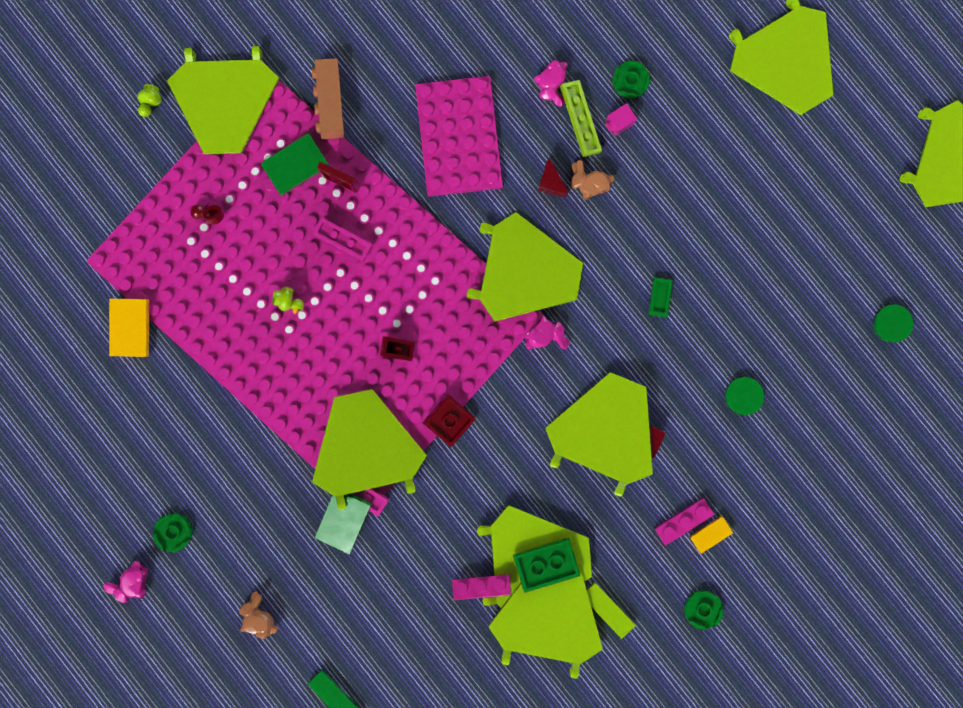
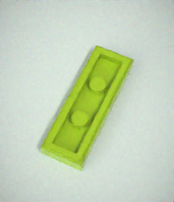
M595 582L586 589L591 607L621 639L636 626Z

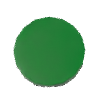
M637 61L624 62L616 68L612 76L614 90L619 96L626 99L641 97L650 84L649 72L642 63Z
M896 304L884 306L875 314L873 320L875 333L883 341L890 343L900 342L908 338L914 325L910 312L903 306Z
M741 377L734 379L727 386L724 397L727 406L733 412L740 415H749L758 411L762 406L764 392L756 380Z
M170 513L162 516L154 525L153 539L161 550L177 552L184 549L191 541L193 534L191 523L181 514Z
M695 591L685 601V617L697 629L708 630L715 627L723 617L722 603L718 596L710 591Z

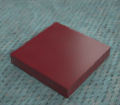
M319 162L317 169L323 178L355 193L358 192L360 186L356 178Z
M447 394L422 423L449 447H452L476 418Z

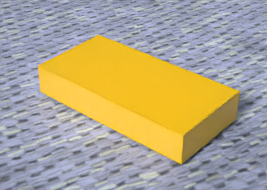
M720 516L689 537L699 553L702 554L733 534L723 516Z

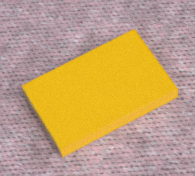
M109 299V356L149 357V299Z

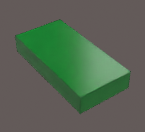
M653 277L648 315L668 317L673 280Z

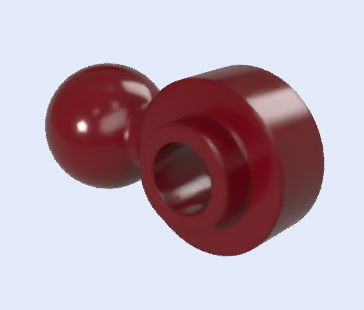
M197 204L190 210L191 216L194 219L201 220L204 218L210 225L218 224L224 218V213L218 205H212L205 209L202 205Z

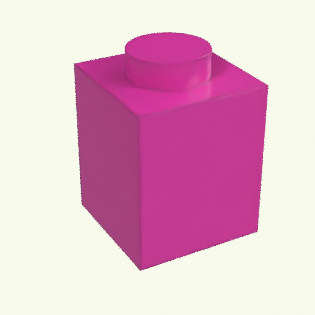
M626 103L607 116L605 125L610 133L613 132L617 136L633 126L637 118Z

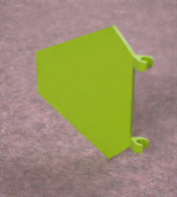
M786 0V5L792 11L743 40L738 29L733 30L729 34V39L736 45L730 71L797 114L802 115L833 96L826 12L800 6L799 0Z
M252 46L253 60L195 62L196 53L193 49L185 48L186 62L167 82L203 153H243L280 78L261 61L262 50L259 46Z
M957 100L936 112L930 108H923L918 113V118L931 120L916 175L905 172L901 174L900 182L913 184L925 208L963 202V104Z
M517 212L495 226L481 223L480 233L492 234L482 290L468 289L467 298L480 300L495 322L577 300L583 263Z
M610 372L545 428L555 452L550 463L551 467L559 468L562 457L604 474L619 481L614 492L617 496H623L627 484L653 475L647 388L643 385Z
M373 389L334 397L312 483L336 497L338 510L346 509L344 495L405 481L407 494H412L415 492L413 477L427 455Z
M510 505L505 508L491 526H478L477 528L479 536L491 534L494 575L509 574L511 576L512 594L521 584L513 554L568 537L576 562L580 565L584 582L592 577L589 538ZM512 595L483 598V605L498 604L502 608Z
M577 564L580 572L579 577L524 593L522 584H520L488 627L503 648L502 664L509 665L511 651L572 663L570 676L577 679L579 677L580 664L603 650L579 564Z

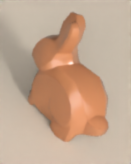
M581 160L572 164L574 176L571 180V187L573 189L579 188L584 200L610 191V184L615 179L614 175H606L600 171L586 174Z
M253 592L250 602L245 603L239 609L240 615L244 616L240 631H246L256 635V637L266 639L267 636L277 633L278 627L275 626L274 619L268 612L258 609L262 595L258 592Z

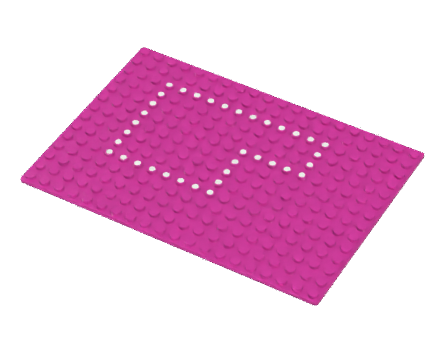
M279 80L243 153L204 154L198 141H196L88 258L87 263L127 299H149V319L314 469L317 465L334 397L373 389L424 451L437 437L422 423L447 394L464 407L525 338L524 336L538 324L543 314L538 310L495 322L480 300L467 298L468 289L482 290L486 263L345 138L321 139V133H317L316 121H319V115H315V111ZM309 133L329 166L356 178L360 188L355 193L323 178L318 173L281 196L260 163ZM197 204L202 205L205 209L212 205H218L224 213V218L220 223L210 225L204 218L201 220L194 219L191 216L190 210ZM321 217L373 245L364 262L313 235ZM283 287L292 288L294 290L292 301L295 299L302 300L304 309L296 314L293 313L291 308L288 311H282L277 305L272 304L274 290H280ZM383 336L415 342L412 361L380 356ZM394 484L374 489L385 495Z

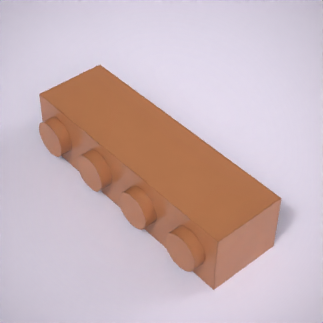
M338 58L315 60V67H312V78L316 79L317 84L313 85L314 97H318V103H314L315 115L319 114V121H316L317 133H321V139L344 138Z

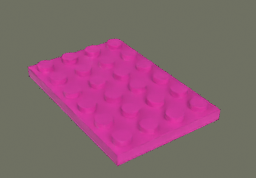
M490 76L415 84L428 197L502 189Z

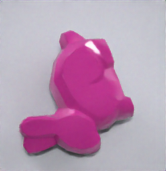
M554 60L540 75L534 78V81L542 90L539 93V97L546 101L553 100L559 107L565 104L563 95L558 93V88L565 81L566 68L568 67L566 62Z
M542 316L538 324L524 336L527 341L526 348L528 350L546 347L552 340L557 341L562 349H567V346L570 345L568 338L564 336L562 323L558 321L553 324L545 316Z
M134 561L132 566L127 568L120 576L119 585L109 582L103 584L105 592L114 594L115 598L122 603H127L130 598L134 597L143 598L146 594L145 581L148 569L141 566L139 561Z

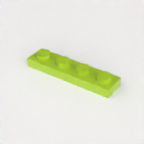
M580 80L563 83L560 88L582 157L601 153L602 148Z

